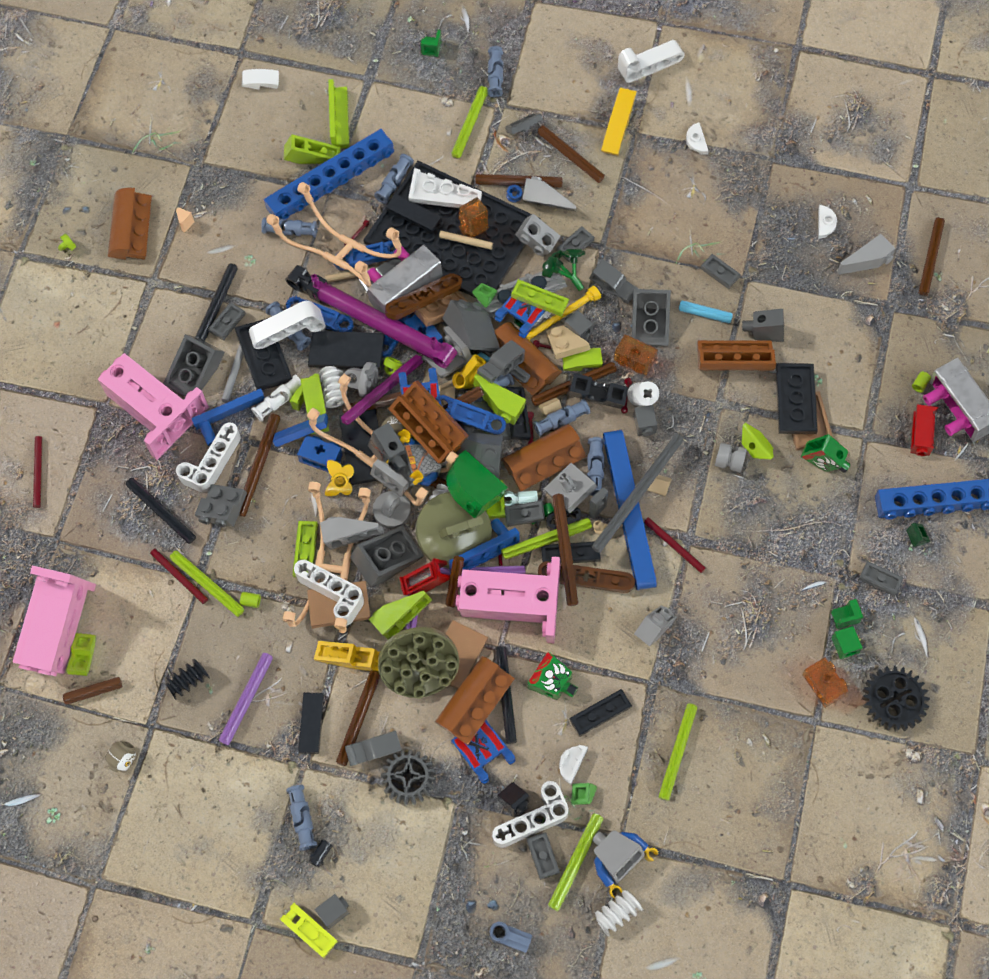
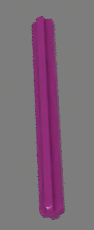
M415 355L343 414L341 416L342 422L346 425L352 423L400 383L399 373L405 372L407 377L423 363L422 357Z

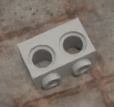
M534 214L524 220L515 234L522 243L527 244L537 255L542 257L552 251L560 238L559 234Z

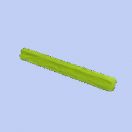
M480 86L452 150V157L459 159L463 153L487 96V87Z
M586 518L569 524V537L591 529L592 523L590 519ZM557 529L502 549L503 558L507 560L558 541Z
M175 550L170 555V559L227 609L237 617L241 616L244 608L181 553Z
M688 703L660 789L659 798L668 801L670 799L695 718L697 706Z
M596 813L592 814L548 904L551 909L556 911L560 909L593 842V837L597 834L603 822L602 816Z

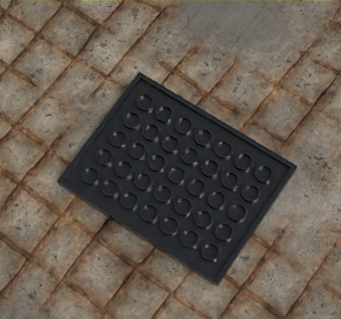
M418 160L395 194L409 200L414 168L419 169L420 172L425 174H433L436 178L442 180L448 179L456 185L462 184L479 191L482 190ZM482 191L479 210L415 203L441 216L442 220L433 233L387 211L385 207L363 239L366 245L392 241L386 237L387 230L391 227L398 230V238L401 245L410 255L422 245H425L440 260L442 277L448 274L460 276L462 279L460 291L476 298L473 290L481 283L498 290L499 285L503 282L526 246L515 234L524 220L532 214ZM440 231L492 242L493 247L490 250L439 238ZM392 247L389 251L393 252L396 248Z

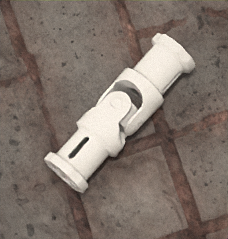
M293 375V379L285 385L279 386L270 396H266L263 399L264 401L257 407L251 408L254 415L262 422L266 415L272 411L275 412L279 406L292 398L295 391L301 385V379L297 375Z

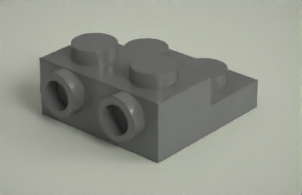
M211 484L207 497L201 498L195 516L199 519V522L206 525L214 523L223 528L226 526L234 527L247 492L244 489Z

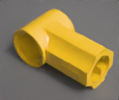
M473 355L461 372H456L453 375V386L457 389H472L474 387V376L478 374L477 370L487 362L480 356Z

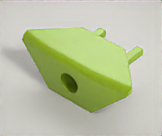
M744 423L742 428V445L749 454L757 459H773L774 448L761 431Z

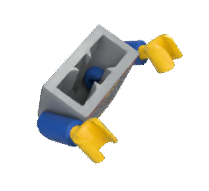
M403 429L397 435L401 437L400 441L402 444H405L402 459L407 464L405 471L410 486L417 484L429 486L438 478L441 466H446L447 461L438 464L424 447L411 437L409 431Z
M612 831L606 837L601 832H598L593 837V842L597 845L594 849L596 872L603 884L610 888L609 894L612 898H615L612 894L614 888H618L622 894L621 887L615 886L614 881L618 884L643 857L649 862L654 861L649 856L650 851L658 855V850L656 848H649L648 844L636 833Z

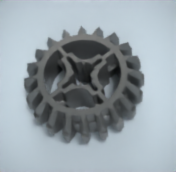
M410 749L408 755H405L404 750H402L400 757L396 753L393 754L394 761L389 758L387 759V763L390 766L383 765L382 768L387 773H381L380 776L386 779L381 782V785L386 787L384 789L385 794L391 792L389 795L390 800L397 796V804H400L402 799H404V805L408 806L409 800H412V804L416 805V798L423 802V794L428 797L430 796V792L427 789H434V785L429 782H436V777L431 776L436 771L431 768L433 765L432 761L426 762L428 759L426 755L420 758L421 753L417 751L415 756H413V751ZM406 763L405 768L402 771H396V773H394L395 769L398 766ZM413 763L422 767L425 775L414 772ZM410 770L413 779H411V781H408L407 785L404 776H406V774H409ZM392 780L403 783L404 792L397 790L393 786ZM423 782L419 789L411 792L413 785Z

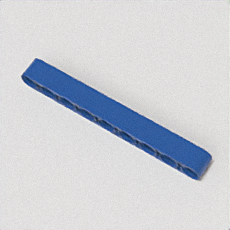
M622 429L603 432L604 446L618 510L635 489ZM638 501L622 523L637 591L657 587Z

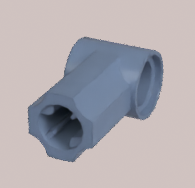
M503 922L494 923L489 931L490 939L494 943L503 944L527 953L532 938L531 934L510 927ZM501 927L505 931V936L503 938H496L493 930Z

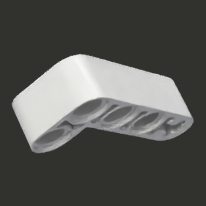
M675 40L635 55L631 48H627L619 54L618 70L625 81L630 83L680 62L685 54Z
M303 301L252 326L249 329V334L253 347L255 349H263L304 328L311 332L321 331L325 328V322L319 307L311 301Z
M226 423L221 427L198 467L187 462L177 466L176 473L182 484L202 493L208 492L211 484H215L241 439L238 428L234 423ZM220 448H225L224 451L218 452ZM212 463L216 464L214 467H209ZM185 472H190L189 475L183 476ZM202 479H207L206 482L199 483Z
M307 560L298 561L294 566L297 580L301 584L336 601L337 604L334 607L335 618H344L347 620V626L350 625L364 604L361 589ZM322 578L325 579V580H324L323 582H321V583H318V582H317L319 579H322ZM336 587L342 588L339 591H333ZM352 596H359L356 600H350ZM342 612H348L345 616H339Z
M548 781L543 784L541 797L545 804L544 806L503 823L493 830V842L497 847H507L566 820L568 817V805L557 783ZM552 788L556 791V794L553 797H548L545 794V790ZM556 807H561L565 813L557 816L553 810ZM542 815L546 821L543 824H537L534 818ZM518 824H524L527 829L525 832L519 833L515 830V827ZM509 828H512V834L514 835V837H511V833H509ZM502 832L503 835H506L504 841L498 838V833Z

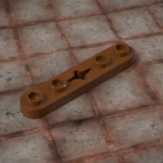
M456 274L445 275L389 302L385 306V315L392 320L401 319L460 290L462 279Z
M545 561L539 565L538 575L547 576L548 562L551 563L550 561ZM560 563L559 584L564 585L562 565ZM573 565L577 587L628 593L634 589L635 579L630 573ZM585 573H588L589 577L592 578H589L588 581H584V578L580 576H584Z

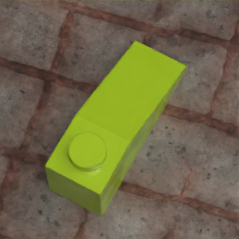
M291 134L284 145V160L298 164H323L341 153V147Z
M476 374L473 382L474 387L479 386L484 393L483 399L496 415L504 418L507 424L514 425L525 407L526 399L495 383H490L482 376Z
M424 591L383 605L373 613L369 620L389 640L415 618L432 601V598Z

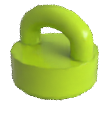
M63 234L60 237L63 242L58 246L59 251H63L67 247L70 251L76 248V245L67 234Z
M386 357L383 363L385 365V372L389 376L403 365L401 361L392 357Z

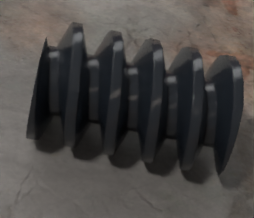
M192 659L193 666L188 663L185 664L186 671L178 668L179 675L172 672V680L167 676L165 677V685L175 700H177L176 693L183 696L182 689L190 692V684L196 688V680L204 683V675L210 679L202 664L196 659Z

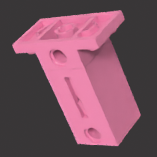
M125 353L121 357L116 358L113 364L107 370H104L98 378L106 395L150 430L144 442L150 454L156 460L193 424L191 418L204 413L209 408L204 394L199 388L196 387L193 391H190L183 400Z
M552 557L551 563L548 562L547 576L462 570V576H458L460 595L456 596L457 611H460L462 617L543 623L542 633L543 637H546V643H554L560 557ZM470 593H476L473 596H468ZM541 598H547L546 601H539Z
M32 566L30 574L37 577L13 663H18L21 669L57 676V673H65L87 591L94 592L96 584L70 574Z

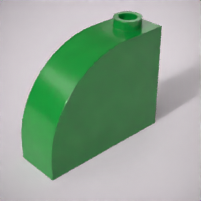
M466 450L455 459L446 479L448 490L453 499L473 518H477L497 503L508 488Z

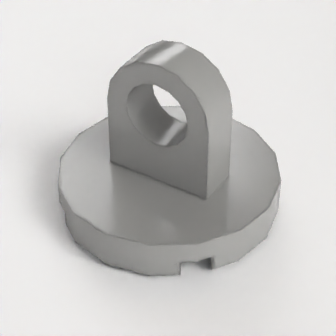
M366 362L363 369L350 368L345 372L348 376L350 373L356 375L357 381H350L348 387L359 389V396L362 399L377 386L378 368L376 363Z
M388 491L376 498L373 504V514L375 520L381 526L393 529V527L403 526L409 520L411 505L404 494L400 497L393 491Z

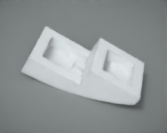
M250 69L242 72V87L259 90L260 86L278 88L279 71Z

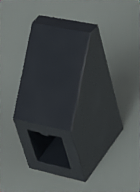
M514 782L510 783L497 795L499 802L513 818L516 815L522 816L529 809V795Z

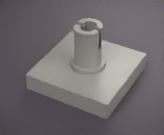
M570 463L544 490L551 497L558 493L563 494L565 510L571 513L597 488V485L575 465Z

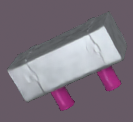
M422 245L411 255L401 246V255L397 257L401 262L383 276L374 267L367 271L370 280L373 282L367 288L369 302L375 309L385 313V306L389 302L442 277L440 260L425 245Z
M956 358L936 369L930 381L935 390L923 395V399L928 406L942 399L957 419L944 426L947 434L952 436L964 429L972 442L988 435L989 399L972 378L966 366L961 363L959 358Z

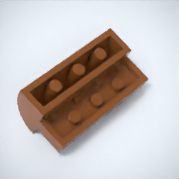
M122 188L115 192L107 257L126 260V257L145 260L152 195L137 193L135 188Z
M504 323L494 331L500 348L510 340H513L525 349L524 361L518 366L526 371L530 378L526 383H522L518 379L516 380L532 396L539 394L547 384L550 385L562 373L527 337L522 338L519 336V329L513 323Z
M698 340L697 342L699 371L775 370L776 359L772 341Z
M418 380L414 381L406 392L400 395L388 408L438 464L445 462L451 451L456 453L461 448L460 445L469 436Z
M566 424L503 457L502 462L521 492L565 469L570 463L574 464L586 458L587 455L579 442L580 438L574 428Z
M481 656L437 717L435 723L468 745L515 678L490 659Z

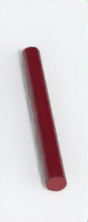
M35 436L33 507L40 508L42 437Z
M649 517L645 519L643 523L701 574L705 571L706 567L653 520Z
M156 548L150 552L202 604L208 601V598Z

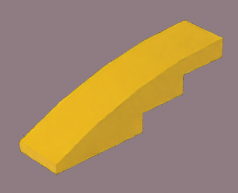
M625 88L619 89L601 152L619 155L637 91Z
M318 641L314 660L379 673L378 657L380 651L374 648L357 647L354 644Z

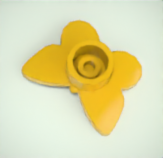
M328 460L327 468L332 481L326 487L325 496H336L340 492L344 495H350L352 493V485L349 479L354 473L353 466L347 464L342 467L339 462Z

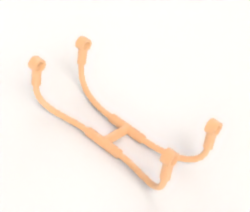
M304 182L298 185V191L304 195L307 203L310 204L322 225L331 234L339 238L341 242L346 244L343 249L334 256L328 252L294 242L282 233L279 217L270 214L266 220L273 227L276 234L286 243L319 254L335 265L351 271L367 287L371 286L370 276L367 272L368 265L358 261L355 264V268H353L342 259L353 248L360 252L386 259L397 258L402 252V245L398 238L399 231L392 227L387 230L386 237L392 240L394 247L397 249V252L394 254L372 251L359 242L336 232L320 215L310 194V186Z
M344 373L338 383L340 384L343 401L349 410L352 407L347 399L346 391L351 377ZM315 408L309 411L307 417L309 418V425L314 432L356 454V457L372 468L373 463L377 460L375 455L370 458L361 450L358 451L349 444L319 430L316 427L320 412ZM359 417L356 418L355 420L357 421V423L365 431L372 435L373 430H371ZM451 451L446 458V467L441 468L440 473L448 472L459 455ZM421 487L415 495L417 497L416 500L407 490L404 495L414 505L420 506L424 503L428 490Z
M309 482L308 491L313 494L316 500L320 522H323L325 520L320 499L321 484ZM368 488L359 489L358 497L364 503L363 510L358 519L361 521L365 518L370 502L371 490ZM321 531L320 549L317 552L315 565L332 573H340V578L347 581L351 563L350 556L354 543L348 544L342 566L323 564L325 544L323 543ZM308 601L296 621V614L290 611L284 612L282 620L287 622L290 627L298 626L309 610ZM336 618L334 627L339 629L340 633H345L347 631V620Z

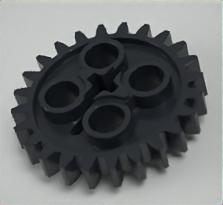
M886 666L884 673L878 669L877 675L872 674L870 676L871 680H867L865 683L868 687L863 689L866 695H863L862 700L867 701V703L864 704L863 708L870 709L867 716L873 714L872 722L879 720V727L886 724L887 731L892 726H894L895 732H898L900 727H902L903 731H906L908 725L913 729L916 726L915 722L919 724L922 721L920 717L924 718L927 715L923 710L929 709V705L925 703L930 698L924 696L927 694L928 689H922L925 682L918 683L917 680L920 676L918 675L913 678L912 670L907 674L905 673V667L898 671L897 667L894 666L892 671H890L888 666ZM894 682H900L903 685V689H898ZM907 690L911 691V693L903 695L899 699V701L894 700L883 708L880 706L881 704L889 702L892 699V697L896 698L902 695ZM877 691L884 692L886 698L879 697ZM906 699L912 700L914 706L907 705ZM888 709H894L897 712V716L891 715Z

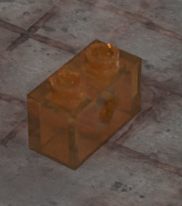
M478 197L459 207V228L464 235L467 234L468 237L474 238L488 229V209Z
M624 334L614 352V360L621 366L630 367L636 373L647 376L657 358L658 349Z
M826 657L806 668L802 674L824 708L840 700L848 692L847 683L843 678H839L834 664L831 661L828 662Z

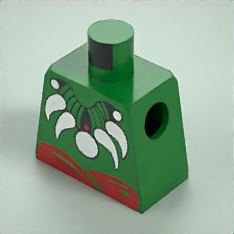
M829 434L807 441L801 454V458L826 472L838 469L845 473L850 467V463L846 461L848 450Z
M550 652L546 653L527 683L528 689L554 700H558L562 693L573 698L578 690L577 686L570 683L572 671Z

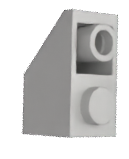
M661 605L644 618L634 634L648 646H651L663 635L677 617L673 615L670 609Z

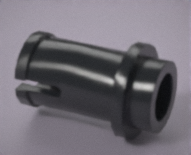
M321 839L313 855L309 856V862L318 868L324 865L323 861L333 845Z

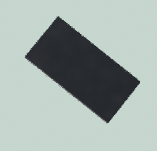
M266 319L235 327V332L256 390L260 388L265 390L286 384L292 379L279 341L263 349H255L253 347L249 329Z
M335 331L312 332L308 366L363 369L366 362L376 363L378 370H381L385 334Z
M776 363L778 433L817 434L814 364Z
M376 409L367 410L359 416L371 430L375 431L379 428ZM339 415L343 442L358 451L361 450L371 458L374 455L368 447L371 435L356 420L349 425L344 424L341 420L342 415ZM344 448L346 463L351 464L354 468L353 476L349 479L351 485L378 481L370 475L372 468L356 457V454Z

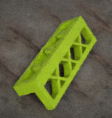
M328 79L331 145L341 147V149L349 148L347 87H335L334 79Z

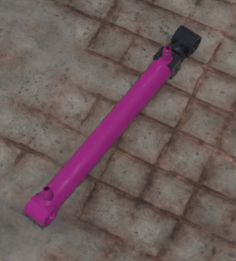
M296 265L285 278L286 283L291 288L299 291L303 287V291L308 293L311 299L319 303L323 301L432 359L436 365L443 369H446L457 355V351L450 344L440 343L436 337L430 338L398 320L387 318L385 313L328 284L325 278L316 274L310 275L302 266Z

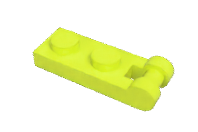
M293 903L289 907L290 911L286 915L283 914L280 920L321 957L325 958L338 941ZM296 915L301 917L296 924L292 922Z

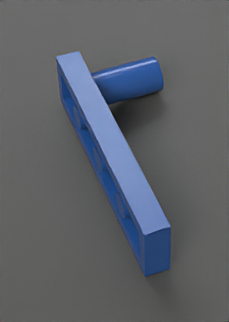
M260 388L191 418L196 430H201L207 446H211L216 436L210 424L263 402L264 394Z
M498 518L494 519L491 522V528L498 536L459 555V557L462 556L464 558L462 570H471L502 554V549L520 543V532L516 528L508 530ZM453 559L449 560V573H450V574H451V568H452Z

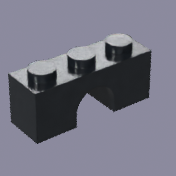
M574 373L570 380L567 395L621 409L625 405L629 387L615 383H598L593 381L592 377Z

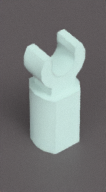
M506 491L504 493L505 497L512 498L511 501H505V506L538 501L537 491H521L515 494L511 491Z

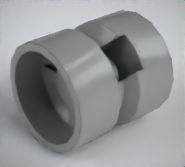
M720 443L715 466L724 469L728 466L730 470L741 473L747 449L738 446L732 448L729 444Z

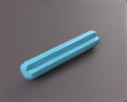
M683 300L679 305V311L725 323H731L733 314L727 311Z

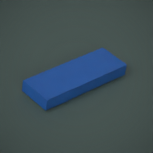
M326 413L317 418L316 427L319 430L327 428L329 418ZM309 420L275 433L273 443L278 447L314 433L309 425Z

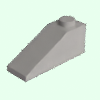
M532 176L531 179L526 178L522 199L524 202L576 211L577 208L573 203L542 181V178Z
M880 234L842 261L837 273L840 275L879 268L884 263L888 264L892 261L896 248Z
M330 517L326 521L320 522L323 543L330 550L384 534L383 528L374 522L342 517Z

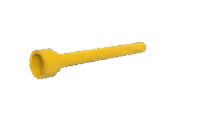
M593 285L587 289L585 296L566 307L562 317L558 315L552 316L532 329L526 337L529 340L587 302L599 300L601 298L599 290Z

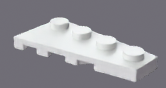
M414 168L408 197L409 201L463 209H480L482 191L462 184H453L448 179L442 180L436 178L433 174H425L420 172L419 169Z

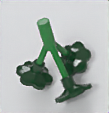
M567 249L566 251L559 250L553 253L543 263L542 275L551 278L554 273H559L569 278L577 290L581 291L584 286L576 276V263H578V257L585 255V251H582V249ZM563 255L570 257L572 273L563 266L564 263L560 260Z

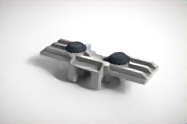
M542 272L534 275L527 273L525 277L519 279L552 293L567 287L565 280L559 273H554L551 278L544 277ZM517 280L505 285L500 284L487 308L483 306L489 313L490 318L495 317L496 311L511 296L512 291L510 290L514 289Z

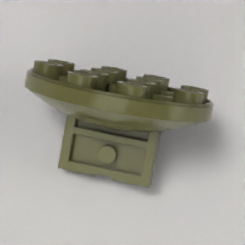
M450 492L442 493L429 500L421 509L416 522V538L421 551L430 561L433 558L447 561L448 565L442 567L445 569H449V560L453 559L454 556H459L491 540L492 536L491 523L487 512L485 511L477 518H473L453 499Z
M427 627L406 629L392 636L382 647L378 657L379 674L384 684L396 694L421 699L436 694L450 685L459 669L458 650L454 642L441 631Z

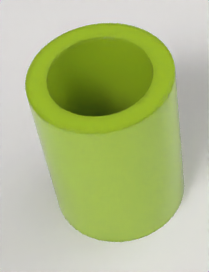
M921 371L913 382L912 388L919 393L924 392L932 377L928 373Z
M242 592L240 605L259 608L261 602L260 594Z

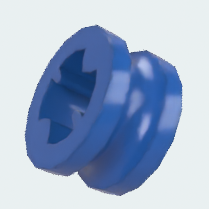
M518 185L508 187L506 194L508 201L515 203L521 200L523 193L521 187Z

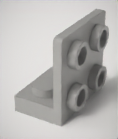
M449 326L443 328L446 335L444 340L445 343L450 344L457 351V355L450 365L443 369L436 365L432 359L423 355L426 362L432 368H436V373L440 378H444L463 367L472 358L469 348Z
M379 459L373 463L370 475L401 497L410 487L405 468L397 471L393 465L389 466Z

